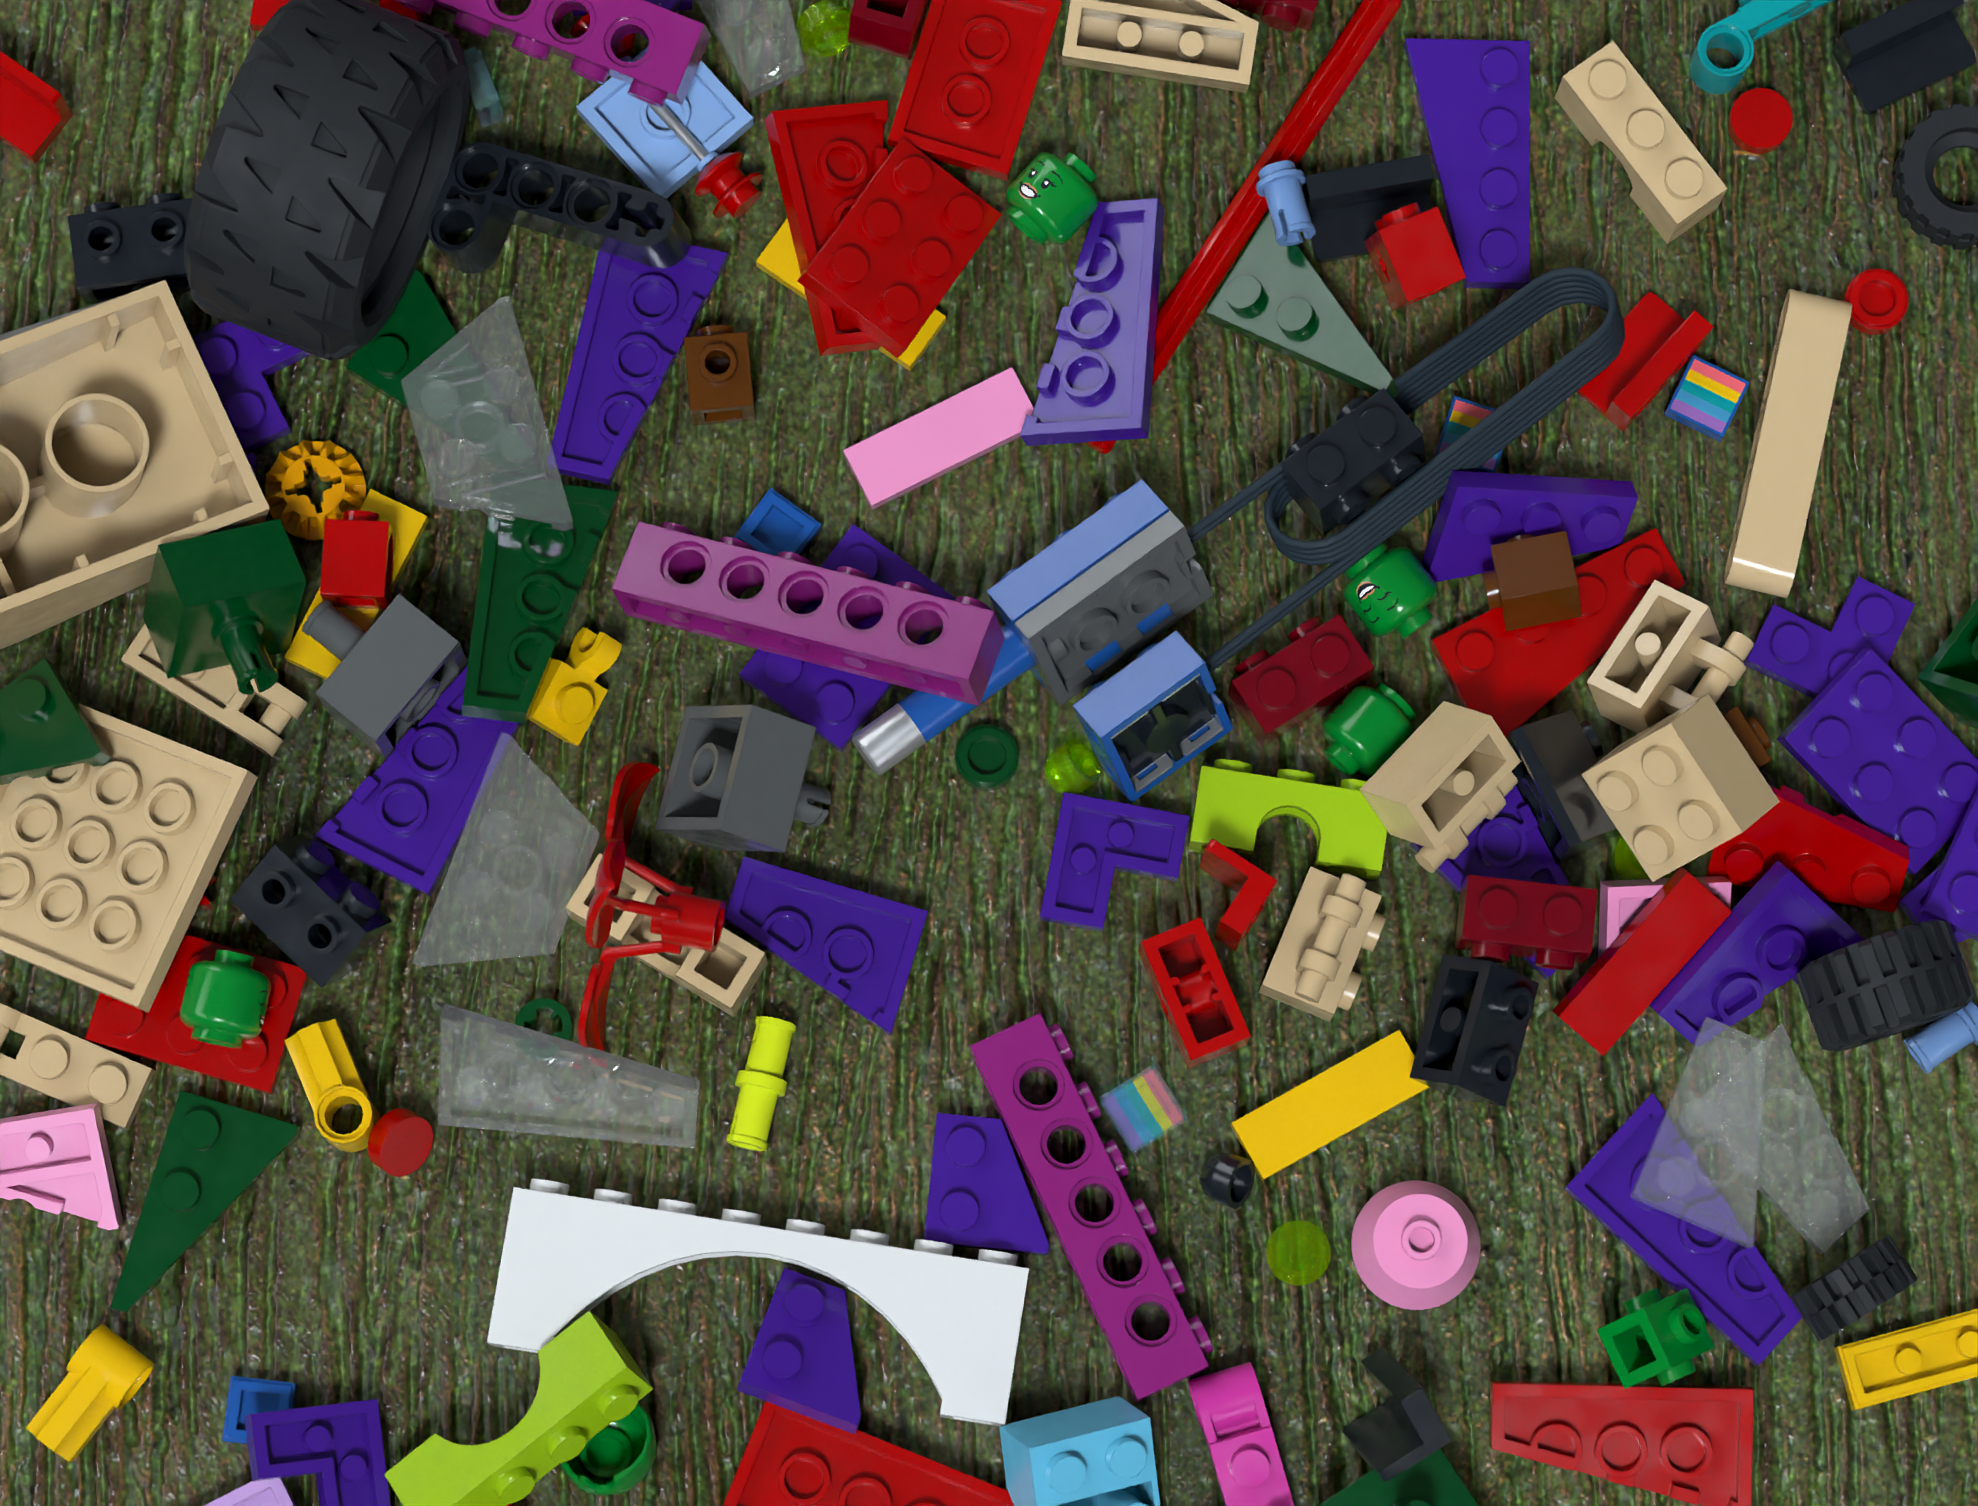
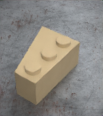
M1071 0L1062 52V64L1247 93L1259 22L1217 0Z

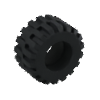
M1928 920L1860 941L1811 961L1795 976L1821 1049L1836 1052L1875 1042L1932 1022L1963 1009L1976 997L1974 987L1948 921Z

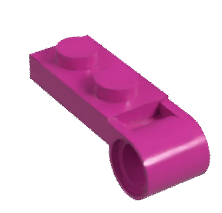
M1251 1362L1188 1380L1193 1406L1202 1433L1206 1439L1224 1505L1294 1506L1263 1396Z

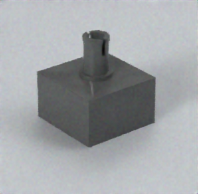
M400 594L397 595L367 632L337 610L333 603L327 599L314 609L302 627L303 633L307 636L310 635L341 661L338 667L317 690L318 698L332 718L384 760L396 749L395 745L411 728H415L436 705V700L468 665V660L459 641Z
M755 705L686 706L655 830L718 851L785 852L793 819L804 822L808 826L817 827L824 822L829 811L813 806L814 802L817 801L831 805V794L828 789L803 782L816 727Z

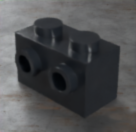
M163 193L147 198L146 205L122 208L121 204L116 202H100L86 206L83 209V214L69 215L68 224L76 288L85 303L89 305L104 302L166 280L171 293L190 290L184 266V242L192 198L184 199V195L179 193Z
M1384 387L1370 398L1362 395L1353 399L1339 412L1336 417V423L1318 436L1315 433H1309L1297 440L1286 452V459L1281 462L1285 490L1323 536L1337 526L1345 525L1356 519L1367 509L1371 501L1390 487L1400 485L1418 471L1425 462L1423 434Z
M302 833L274 844L230 898L231 902L321 988L347 976L392 923V920L380 909V902L374 893L367 887L348 879L334 865V858L329 850L321 843L306 838Z
M1444 954L1409 1078L1456 1099L1505 1107L1512 1081L1516 1075L1517 1063L1529 1019L1533 1013L1539 983L1493 961Z

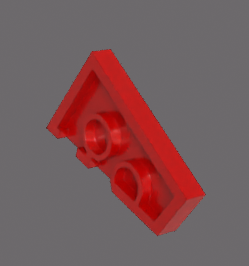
M1784 785L1780 790L1770 786L1780 801L1743 833L1717 846L1708 853L1705 877L1724 876L1732 884L1753 888L1778 860L1821 900L1892 913L1896 911L1910 861L1908 846L1843 814L1833 817L1805 803L1804 795Z

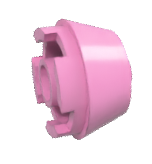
M1417 1180L1390 1185L1376 1193L1364 1205L1354 1224L1351 1250L1356 1270L1364 1284L1373 1294L1388 1304L1399 1308L1425 1310L1449 1302L1466 1288L1477 1269L1481 1243L1474 1216L1457 1195L1435 1183Z

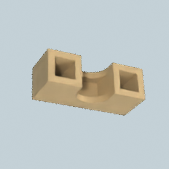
M1614 41L1607 44L1562 77L1555 95L1556 101L1591 146L1601 141L1616 155L1631 180L1632 191L1630 197L1667 244L1717 209L1728 188Z
M601 853L598 854L565 907L570 918L584 927L590 902L596 894L595 879L603 855ZM624 868L617 896L654 905L658 895L662 894L656 890L654 885ZM614 909L608 938L610 943L615 946L660 941L662 939L661 935L651 933L650 916ZM725 928L722 930L715 952L682 946L680 955L662 952L633 956L732 1017H735L768 963L765 952Z

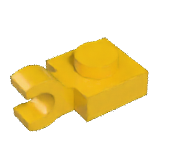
M582 627L572 642L571 650L565 663L552 658L528 719L564 742L579 746L608 692L607 689L594 681L615 663L621 652L622 644L604 632H599L597 635L591 630Z

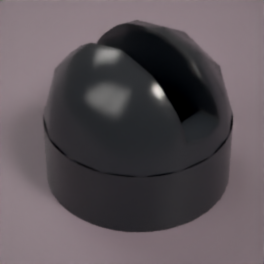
M1231 1153L1216 1154L1206 1160L1204 1166L1210 1168L1207 1178H1199L1204 1194L1214 1202L1233 1209L1242 1206L1249 1197L1254 1184L1255 1167L1250 1159Z

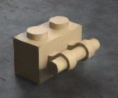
M1654 580L1588 679L1587 684L1600 715L1639 734L1707 693L1716 704L1728 685L1735 686L1745 672L1746 667L1743 662L1754 647V643L1742 633L1733 631L1723 647H1718L1721 638L1709 606ZM1702 669L1706 670L1692 694L1686 693Z
M1443 701L1361 787L1360 791L1390 835L1423 846L1417 852L1415 858L1425 870L1434 873L1447 858L1456 859L1469 845L1468 835L1484 818L1492 820L1506 805L1504 797L1518 783L1512 770L1521 760L1491 715Z
M1310 866L1258 993L1329 1022L1337 1007L1349 1011L1363 975L1352 971L1361 948L1373 952L1387 916L1376 912L1382 895L1365 889L1367 883L1355 876L1344 873L1340 879Z

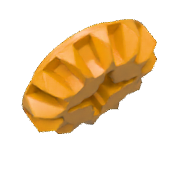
M302 440L298 445L287 451L279 452L277 460L270 471L266 473L265 499L273 519H281L286 532L306 540H323L325 519H342V512L360 510L366 499V481L364 473L352 453L347 452L330 440L325 442ZM309 466H312L321 481L337 483L333 484L332 488L323 491L322 513L317 512L316 506L312 504L307 495L297 496L296 494L297 489L303 488L307 484L306 475L309 474L307 469Z

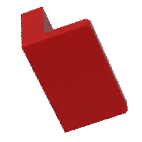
M0 51V140L36 164L73 114L61 93Z
M1652 292L1647 293L1623 319L1625 341L1619 356L1604 371L1577 391L1580 396L1622 432L1629 427L1705 343L1714 327L1695 310L1684 320Z
M1211 839L1204 850L1199 868L1238 893L1221 918L1214 938L1233 951H1236L1270 900L1278 880L1218 841Z

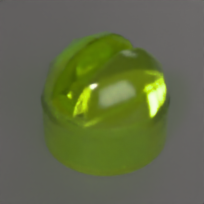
M1068 739L1054 749L1046 759L1044 768L1046 781L1053 790L1060 793L1077 794L1083 792L1101 777L1100 767L1096 758L1077 739Z

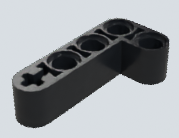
M476 142L467 145L459 151L443 184L428 223L429 238L435 247L456 269L463 273L471 274L485 271L494 264L512 224L655 268H668L679 263L690 250L692 241L690 229L669 201L657 193L486 142ZM498 171L496 178L491 184L479 188V183L483 177L491 172ZM554 188L548 200L542 204L534 205V200L538 194L546 189ZM604 205H610L608 212L599 221L589 222L592 213L596 209ZM636 221L643 229L649 230L647 235H645L637 226V224H635ZM474 228V232L469 240L463 244L455 245L456 239L463 231Z

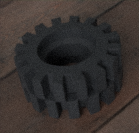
M1887 1235L1811 1282L1790 1298L1818 1342L1888 1301L1897 1293L1916 1282L1918 1278L1891 1236Z

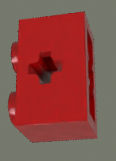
M1415 202L1382 216V219L1374 222L1377 232L1364 241L1392 311L1446 290L1467 278L1438 206L1421 213L1418 203Z
M1201 917L1140 942L1138 953L1187 1069L1248 1044L1251 1038L1250 1032Z

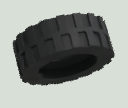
M1964 103L1953 104L1949 109L1942 111L1940 108L1930 113L1924 122L1920 121L1913 128L1899 150V155L1893 164L1892 175H1895L1891 188L1893 198L1896 197L1899 204L1897 210L1903 219L1906 218L1912 225L1911 229L1919 236L1923 234L1931 239L1930 243L1940 247L1944 244L1953 246L1955 250H1965L1966 247L1975 245L1978 248V204L1972 206L1953 204L1939 193L1934 182L1935 164L1945 152L1960 147L1978 151V104H1975L1974 107L1964 106Z

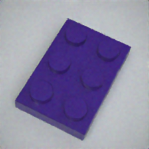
M854 524L821 565V568L836 571L840 566L855 568L870 576L873 581L893 586L899 581L911 582L927 589L933 596L955 601L954 596ZM812 601L805 604L798 614H809L819 608L822 601ZM868 617L861 621L856 629H869L875 626L882 617ZM933 631L923 634L916 644L924 645ZM759 649L739 674L741 680L797 721L816 727L815 734L841 753L850 743L853 735L859 731L893 686L891 683Z
M1872 648L1862 649L1777 738L1787 751L1855 821L1909 847L1910 861L1906 874H1916L1958 830L1978 787V759Z

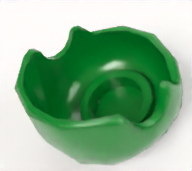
M637 1403V1406L629 1415L618 1421L611 1422L591 1438L580 1454L567 1462L560 1463L563 1473L586 1493L605 1496L627 1492L648 1476L657 1455L655 1428L650 1415Z

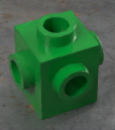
M1658 1287L1622 1303L1627 1316L1597 1329L1624 1389L1655 1375L1661 1387L1697 1371L1692 1358L1715 1348L1706 1329L1705 1319L1700 1310L1695 1306L1687 1288L1664 1299Z

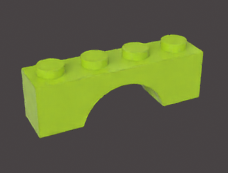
M588 1311L538 1351L540 1364L538 1390L530 1409L512 1430L496 1440L480 1445H460L450 1442L437 1434H433L388 1470L384 1476L403 1506H507L525 1498L532 1491L535 1483L557 1465L567 1462L580 1454L585 1448L586 1443L611 1422L618 1421L629 1415L637 1406L638 1401L653 1390V1387L618 1335L592 1312Z

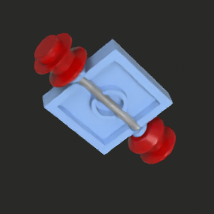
M589 13L572 27L569 32L571 39L578 38L587 31L590 24ZM632 33L626 35L619 42L617 57L624 62H635L646 54L648 47L632 59L630 55L635 40V34ZM702 61L699 63L683 105L666 99L663 108L648 104L628 94L631 84L611 77L604 85H601L576 106L578 115L647 191L657 193L667 199L696 173L700 172L695 195L703 197L712 194L718 200L713 211V215L716 218H720L728 213L733 218H737L748 211L761 196L757 186L760 184L763 176L760 172L746 176L739 169L744 159L742 152L719 155L754 125L753 117Z

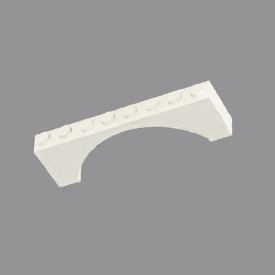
M531 1179L529 1189L513 1188L487 1343L491 1346L538 1353L552 1339L612 1294L645 1276L674 1265L716 1257L744 1256L769 1258L802 1266L831 1278L859 1295L881 1313L908 1342L926 1368L942 1399L940 1417L993 1426L1005 1425L1029 1268L1016 1266L1018 1256L1015 1254L980 1249L978 1260L952 1256L954 1246L951 1244L915 1239L914 1250L888 1246L889 1235L858 1229H851L849 1240L824 1236L825 1225L795 1219H787L785 1230L760 1226L761 1215L732 1209H723L721 1220L696 1216V1204L669 1199H659L657 1210L632 1206V1194L606 1189H595L594 1198L586 1199L568 1196V1184L542 1179Z

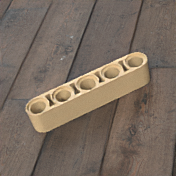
M1789 289L1786 295L1730 544L1724 584L1787 598L1797 568L1851 317L1852 303Z

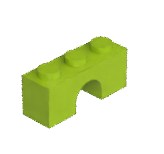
M1228 759L1215 760L1214 768L1201 766L1187 851L1204 853L1210 840L1214 839L1245 860L1250 861L1254 852L1256 833L1259 827L1273 817L1292 816L1308 825L1316 840L1314 868L1326 873L1338 875L1345 873L1357 878L1377 880L1382 870L1387 829L1360 791L1367 781L1343 779L1341 780L1340 787L1315 784L1316 776L1314 774L1292 769L1278 770L1277 777L1252 774L1253 766L1251 764Z

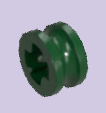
M539 998L531 1000L520 1009L516 1016L514 1029L517 1040L527 1053L536 1058L549 1059L557 1057L568 1049L573 1040L574 1025L572 1017L562 1004L553 999ZM544 1011L552 1012L550 1017L553 1022L561 1019L563 1025L562 1032H556L551 1035V1044L545 1046L536 1045L539 1041L536 1035L528 1039L527 1025H533L538 1022V1013Z

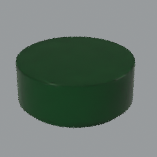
M994 725L974 727L967 731L957 744L955 751L957 772L961 779L974 789L980 791L1000 789L1012 780L1018 768L1019 752L1017 744L1013 737L1000 727Z

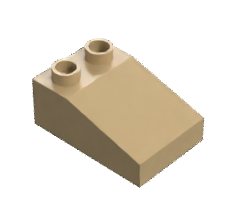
M166 280L0 341V649L27 639L150 582L157 547L160 544L265 522L270 509Z

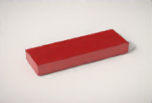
M1680 867L1552 1011L1604 1056L1727 919L1732 911L1688 871Z

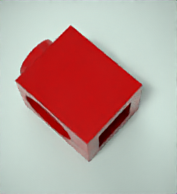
M349 510L342 512V519H325L320 595L323 600L327 599L333 603L334 607L386 609L391 604L396 535L389 522L380 521V514L370 511Z

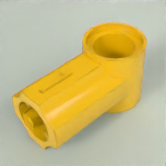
M332 1019L325 1022H317L298 1030L293 1036L284 1041L314 1112L316 1127L322 1136L340 1151L352 1153L367 1148L369 1135L380 1117L379 1112L370 1100L338 1020ZM348 1104L361 1106L363 1119L355 1131L348 1134H338L333 1131V1116L339 1108Z
M99 1325L74 1353L66 1367L69 1373L36 1413L26 1429L53 1452L68 1462L73 1463L113 1410H120L138 1392L155 1366L154 1363L106 1325Z

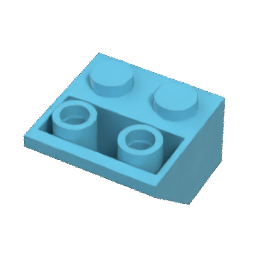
M1120 1396L999 1426L1006 1486L1014 1506H1160L1150 1417Z

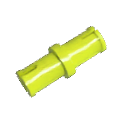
M768 1016L756 1017L745 1070L738 1071L735 1085L740 1088L730 1132L726 1137L727 1143L748 1150L767 1151V1140L777 1098L785 1096L788 1083L782 1078L792 1036L796 1031V1025Z

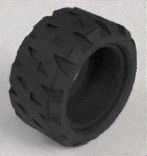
M291 0L278 9L254 41L228 92L207 146L192 197L184 242V266L193 301L204 313L329 361L340 360L350 356L369 343L379 333L399 303L429 239V218L459 152L465 128L470 96V76L463 48L459 45V41L454 38L453 34L364 0Z

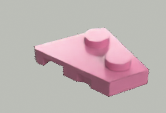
M99 1102L1 1118L0 1197L7 1200L24 1199L31 1203L34 1208L57 1215L64 1211L97 1221V1227L107 1230L118 1229L123 1224V1217Z

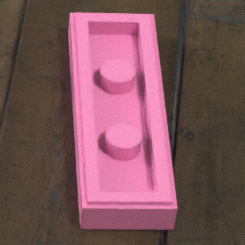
M1013 367L843 450V454L868 504L873 510L1019 438L1026 415L1032 416L1034 408Z

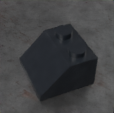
M1569 710L1521 726L1509 733L1506 739L1521 760L1512 770V773L1518 780L1516 786L1525 804L1529 805L1539 824L1538 829L1556 864H1561L1620 835L1581 775L1599 761L1597 757L1603 755L1600 740L1587 720L1579 724L1573 710Z

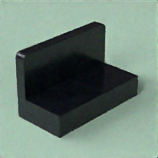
M1912 0L1841 34L1832 53L1865 114H1873L1974 65L1976 56L1956 20V16L1964 5L1963 0Z
M1429 154L1306 175L1305 183L1302 187L1310 218L1316 229V234L1311 238L1314 259L1318 263L1369 255L1364 241L1377 232L1374 222L1382 219V216L1415 202L1418 203L1421 213L1433 208L1429 191L1434 176Z
M1382 1347L1361 1360L1384 1403L1346 1426L1342 1432L1349 1444L1381 1479L1389 1481L1445 1446L1452 1439L1423 1388Z

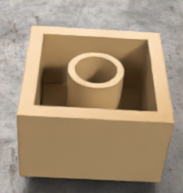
M1708 693L1618 745L1581 774L1652 882L1743 833L1780 802Z

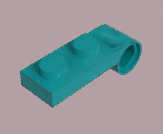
M1739 0L1740 8H1738L1735 14L1711 25L1702 33L1689 63L1690 75L1694 83L1703 91L1711 94H1725L1734 90L1741 83L1753 59L1754 41L1834 0ZM1712 48L1726 49L1734 56L1737 66L1730 69L1718 68L1709 61L1706 51Z

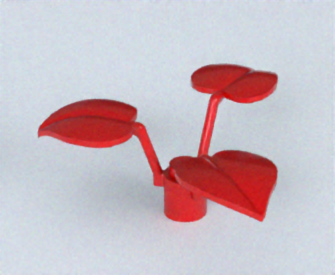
M632 761L624 765L619 770L614 781L605 829V840L608 844L597 869L595 879L596 894L592 897L587 912L585 941L588 947L600 949L607 943L615 908L650 916L651 933L661 935L662 940L621 946L606 945L601 952L598 963L592 965L579 1012L578 1039L581 1048L596 1063L609 1065L605 1050V1013L615 962L623 957L662 952L680 955L682 946L715 952L721 938L726 907L724 901L694 895V888L678 885L626 856L640 801L647 786L660 771L657 766L640 761ZM624 868L666 891L670 896L658 895L654 905L617 896Z

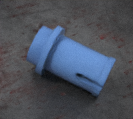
M1288 160L1274 162L1263 167L1258 172L1260 180L1256 184V191L1258 195L1266 199L1276 233L1275 239L1277 244L1280 246H1292L1302 243L1303 238L1300 232L1304 233L1306 239H1311L1316 234L1314 224H1312L1301 187L1306 179L1304 172L1296 169L1295 163Z
M1972 1001L1963 1009L1935 1020L1913 1036L1903 1040L1906 1049L1924 1073H1930L1933 1071V1068L1970 1043L1978 1046V1008Z

